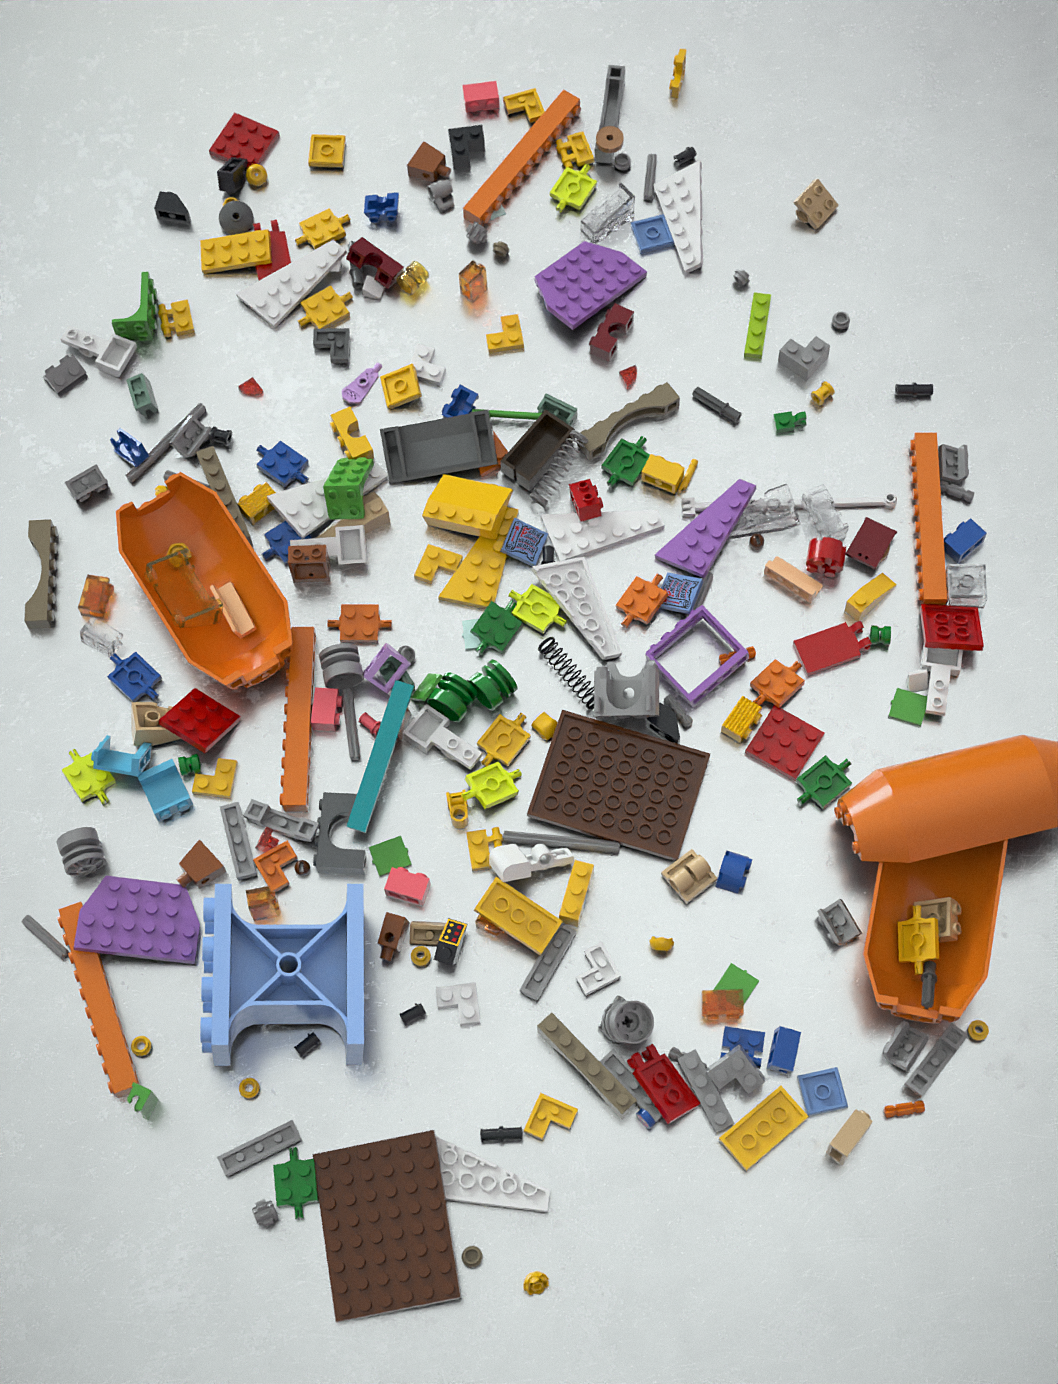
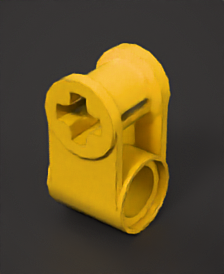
M465 789L457 793L446 792L451 822L457 829H463L469 823L468 804L462 798V793L466 792ZM457 815L464 816L462 819H456L455 817Z

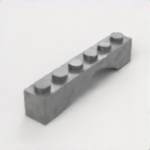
M608 65L599 130L606 126L618 127L625 84V66ZM595 143V162L612 163L613 153L602 152Z

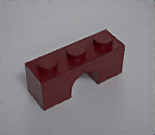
M363 237L350 246L346 257L349 262L359 269L364 265L375 267L377 273L374 279L387 289L400 279L404 269L403 265Z
M616 303L612 309H608L605 315L606 319L599 324L597 334L592 336L589 341L590 354L610 362L618 349V339L610 334L620 332L626 335L634 322V311Z

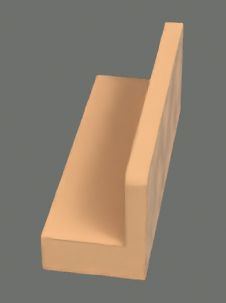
M778 556L773 561L769 560L765 565V575L809 603L814 600L823 588L821 583Z
M231 581L219 589L214 585L210 586L232 631L239 638L242 639L257 630Z

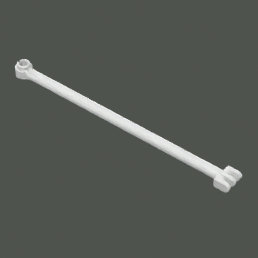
M886 493L883 497L749 501L745 510L883 506L886 509H893L897 504V497L893 493ZM695 497L682 498L681 501L684 504L682 505V516L695 517V512H703L713 502L695 503Z

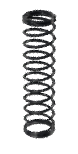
M554 637L546 638L539 645L538 651L541 654H545L544 658L549 659V664L554 665V670H559L558 675L563 676V681H568V686L573 687L572 691L574 693L578 692L577 697L582 698V703L586 704V708H594V703L590 705L594 701V695L588 702H583L584 697L594 691V686L584 696H579V692L586 689L591 684V681H587L578 691H574V687L582 683L587 675L580 677L574 685L570 686L569 682L579 676L582 670L576 671L569 680H565V675L571 673L577 667V664L572 665L565 674H560V670L567 667L572 662V659H568L559 669H556L555 665L563 661L568 653L561 655L555 663H551V659L558 656L563 651V648L557 649L550 658H547L546 654L554 650L558 646V642H555ZM552 640L548 646L542 649L548 641Z

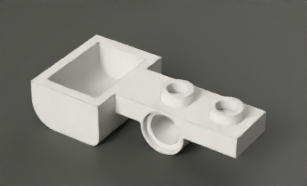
M68 325L60 338L62 343L78 349L84 356H97L95 361L97 368L115 377H120L137 349L136 342L112 333L110 338L106 340L71 325Z
M364 525L335 527L336 537L290 540V546L326 545L329 556L338 555V565L367 562Z
M923 645L920 670L927 669V672H930L925 713L945 716L950 675L959 676L963 650L926 648Z
M425 704L403 731L404 738L425 754L434 745L447 758L456 760L471 770L482 757V752L447 729L450 725L449 719Z
M516 844L495 847L489 855V864L502 882L531 877V871L547 870L551 867H563L574 863V855L567 847L549 850L544 844L535 845L529 855H524Z

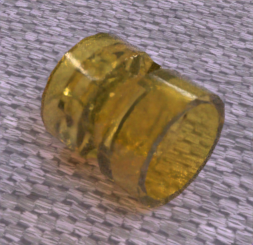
M412 261L406 268V271H403L396 278V282L404 292L412 295L420 287L419 285L429 278V273L422 264Z

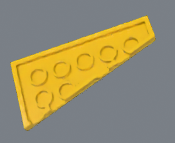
M507 507L496 540L479 536L438 596L439 600L486 609L491 601L496 602L508 556L500 551L513 519L518 518L519 509Z

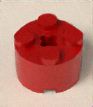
M823 537L819 541H817V538L811 539L806 558V570L811 573H823L826 577H835V574L841 572L844 568L846 545L843 547V542L830 537Z

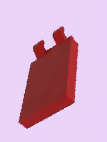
M277 219L270 221L272 231H269L272 263L256 265L259 281L291 263L285 231L279 230ZM260 223L253 224L254 231L262 230Z
M845 622L794 640V648L807 676L861 657V651L870 649L872 643L869 637L863 638L858 642L855 636L863 632L864 626L862 622H855L849 627Z
M653 1044L647 1046L646 1050L641 1052L642 1056L636 1052L627 1060L628 1065L635 1069L632 1074L668 1124L701 1104L665 1053L660 1055Z

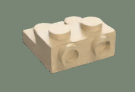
M947 897L914 902V906H921V918L938 919L939 943L958 940V935L961 934V926L958 923V915H961V906L956 900Z

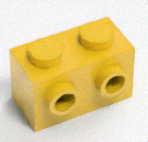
M651 454L642 470L641 480L675 494L684 477L685 467H682L679 463L667 461L662 456Z

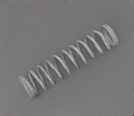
M572 430V432L570 433L572 439H566L568 445H562L564 451H558V455L560 457H554V461L556 463H550V467L553 470L546 469V473L549 476L542 475V479L544 480V482H538L540 488H534L536 494L530 493V497L542 506H546L549 501L543 498L535 489L541 490L550 496L553 495L546 491L539 483H543L553 488L554 490H557L555 487L550 485L544 479V477L550 478L558 484H561L559 481L553 478L548 473V471H552L560 475L562 478H565V476L557 472L552 467V464L569 472V470H567L557 462L556 458L567 462L569 465L573 466V464L567 461L565 458H563L559 452L565 453L575 460L577 459L569 452H567L563 446L569 447L575 450L576 452L581 453L579 450L575 449L567 440L576 442L582 447L585 446L577 440L583 443L588 442V439L584 435L575 430Z

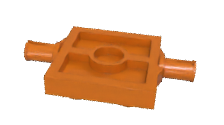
M657 573L651 582L645 581L638 576L635 577L616 604V608L627 615L621 622L623 627L628 628L632 620H638L648 625L668 597L667 591L658 587V584L663 579L662 575Z
M341 604L339 620H327L328 628L339 627L340 642H378V634L381 627L392 628V620L380 619L379 604Z
M776 659L750 682V687L759 694L753 702L760 706L764 701H768L780 708L805 683V680L795 673L802 667L801 663L795 661L790 667L783 665Z

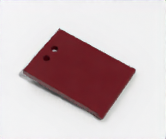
M865 517L845 555L876 570L897 531Z

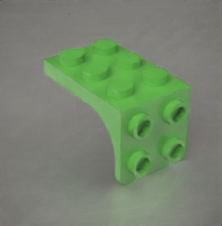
M141 272V297L137 312L127 318L112 319V327L115 334L131 341L153 340V330H156L154 314H157V306L154 304V299H157V289L154 288V279L150 278L149 272Z
M360 457L357 459L341 458L337 460L323 485L330 519L364 518L363 489L374 466L373 459Z

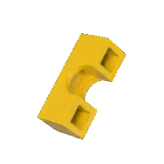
M351 407L331 414L332 422L329 423L333 433L337 432L339 445L341 447L344 446L346 449L344 451L346 458L357 459L365 457L373 459V448L366 435L358 438L350 436L353 432L359 430L358 420Z
M578 860L574 861L559 913V919L563 921L562 923L579 927L585 897L594 874L593 864Z

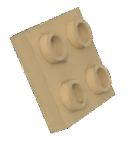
M818 178L814 179L793 202L798 208L796 210L797 217L804 223H810L814 229L819 228L839 206Z
M693 849L689 850L661 872V875L686 904L717 881V877L711 871L708 862L701 855H697Z

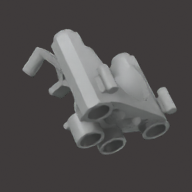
M649 660L639 674L631 677L621 675L614 662H607V667H596L594 671V718H610V716H614V719L626 720L630 719V716L633 719L658 717L659 669L656 662ZM626 688L634 690V696L631 699H626L623 695Z

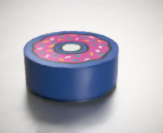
M641 1108L636 1113L637 1118L646 1128L650 1129L655 1125L654 1118L645 1109Z

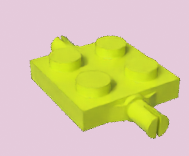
M585 164L581 171L566 167L550 191V197L560 201L556 207L557 211L562 212L566 205L581 210L597 186V181L587 175L591 169L590 165L587 166Z
M533 584L522 595L514 590H511L508 597L517 601V606L512 611L513 616L543 634L553 622L562 627L567 623V620L558 616L561 607L554 598Z
M72 749L73 752L70 751L69 755L74 762L61 769L62 773L81 802L90 797L97 796L102 804H105V801L107 803L109 799L104 791L116 783L114 777L109 771L93 769L92 752L80 757L76 749Z
M499 761L466 775L465 781L471 790L462 793V798L467 801L470 798L476 797L484 809L490 808L518 795L519 790L514 785L513 780L521 777L522 773L519 769L508 773L503 769Z

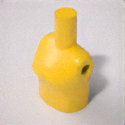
M544 711L533 721L531 726L540 734L542 739L549 740L553 738L558 722Z

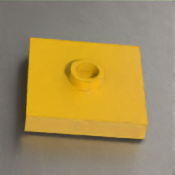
M311 134L308 165L312 167H343L346 136Z
M413 364L380 376L386 405L389 410L422 397L416 369Z

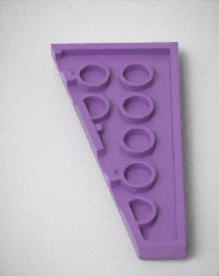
M741 479L737 480L654 555L655 559L705 578L755 493L756 485Z

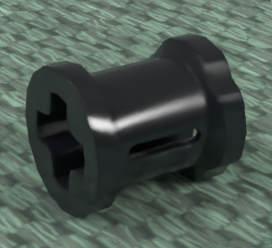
M213 426L210 432V442L214 443L216 441L229 446L232 440V430H220Z

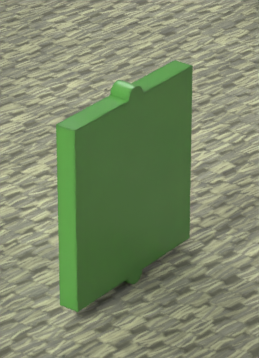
M428 673L411 696V699L414 701H426L443 676L441 674Z
M897 688L894 699L890 702L892 706L888 717L921 727L924 714H927L925 713L927 696Z
M401 835L369 847L373 858L372 864L376 866L379 877L389 874L392 867L397 869L398 867L406 868L412 865L408 855V848H405Z
M731 963L712 993L724 999L725 1003H730L741 1010L759 983V980L748 974L747 970H742Z

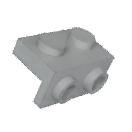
M68 355L64 356L59 360L60 364L57 367L52 365L44 371L46 373L43 376L44 380L48 381L56 393L86 373L74 355L71 357Z
M189 415L169 444L184 457L195 456L196 452L200 451V445L210 437L209 433L212 428L210 426L205 427L193 415Z
M946 444L938 446L940 480L958 485L968 477L969 455L967 445L963 444L959 448Z
M95 464L64 483L76 502L78 500L84 502L91 497L89 494L96 491L99 493L106 489L105 485L108 484V480L105 479L99 467Z
M842 899L835 901L825 909L817 910L819 914L818 920L823 927L826 926L828 929V937L833 944L836 943L837 945L844 946L862 934Z
M903 1020L896 1027L891 1040L885 1044L883 1055L887 1062L909 1071L929 1040L927 1034L910 1027L908 1022Z

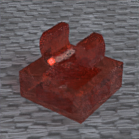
M266 827L263 830L255 848L262 851L265 846L271 849L277 846L279 840L271 837L273 829Z

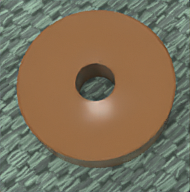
M606 126L601 128L596 134V145L602 152L615 153L624 144V135L617 127Z

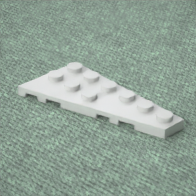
M436 1136L446 1200L548 1212L549 1189L522 1178L514 1172L499 1167L491 1161Z

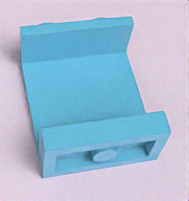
M107 735L99 743L98 747L93 750L91 760L94 761L93 769L139 777L151 761L152 743L144 742L135 754L110 750L111 736Z
M173 759L152 767L139 775V782L157 821L168 819L173 813L185 811L193 805Z

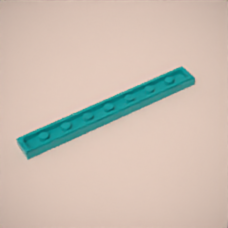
M395 680L346 826L347 828L363 833L367 831L414 690V685Z

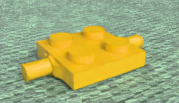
M328 208L299 222L303 235L294 239L295 243L299 246L307 241L316 250L332 240L336 241L345 237L346 232L342 224L351 221L350 217L346 214L338 218Z
M331 285L300 302L306 312V316L297 320L298 324L302 327L310 322L317 329H327L350 316V312L344 303L353 298L352 294L348 292L340 296Z
M520 713L514 721L499 714L478 740L477 746L487 753L486 757L481 761L483 766H488L495 759L508 767L529 741L531 735L520 726L527 718L523 713Z
M915 905L912 906L913 918L898 922L899 962L915 963V975H922L924 962L939 959L938 919L921 918V906Z

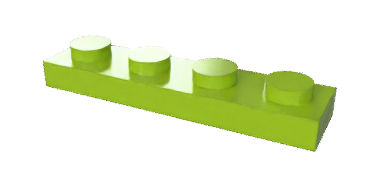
M756 292L753 294L744 357L762 359L771 294Z

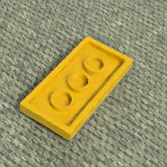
M268 229L200 240L201 271L203 274L272 263L270 232Z
M495 877L473 910L539 955L542 954L563 922L507 883L502 882L498 877Z
M780 1085L719 1137V1141L747 1171L806 1121L809 1116Z

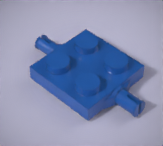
M280 440L270 450L262 445L257 447L256 451L264 456L256 464L257 469L280 485L286 487L295 479H298L303 484L308 482L309 477L302 474V470L309 464L308 459Z
M284 521L264 534L265 539L270 544V549L261 553V555L266 560L275 554L286 565L288 564L290 540H301V537ZM309 534V535H307V536H306L305 538H303V539H312V538H311V536H310V534Z
M136 651L123 660L116 653L110 657V660L117 666L107 677L132 702H136L145 694L149 695L153 701L159 697V694L152 688L162 677Z

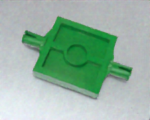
M641 436L636 444L622 438L601 465V469L612 475L607 482L608 486L613 487L618 480H622L631 486L634 485L642 474V470L650 456L642 448L647 442L645 437L643 439V436Z
M510 600L505 608L491 601L471 629L470 633L478 637L481 642L477 649H475L477 653L480 650V655H482L487 646L502 653L523 623L511 613L515 606H517L516 602L512 605L513 600Z
M825 755L799 776L796 782L805 792L797 798L800 805H803L811 798L824 809L852 785V782L845 776L844 770L852 765L851 762L846 758L837 765Z
M293 1147L289 1148L290 1161L273 1165L276 1206L278 1208L294 1207L295 1220L304 1219L302 1206L312 1202H319L314 1158L307 1160L298 1159V1148Z

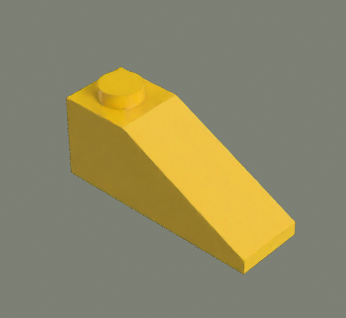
M881 573L862 586L847 600L844 611L857 622L861 621L897 584L884 573Z

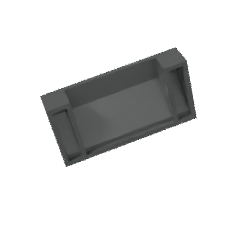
M488 409L470 412V414L380 429L389 484L498 464L490 410Z

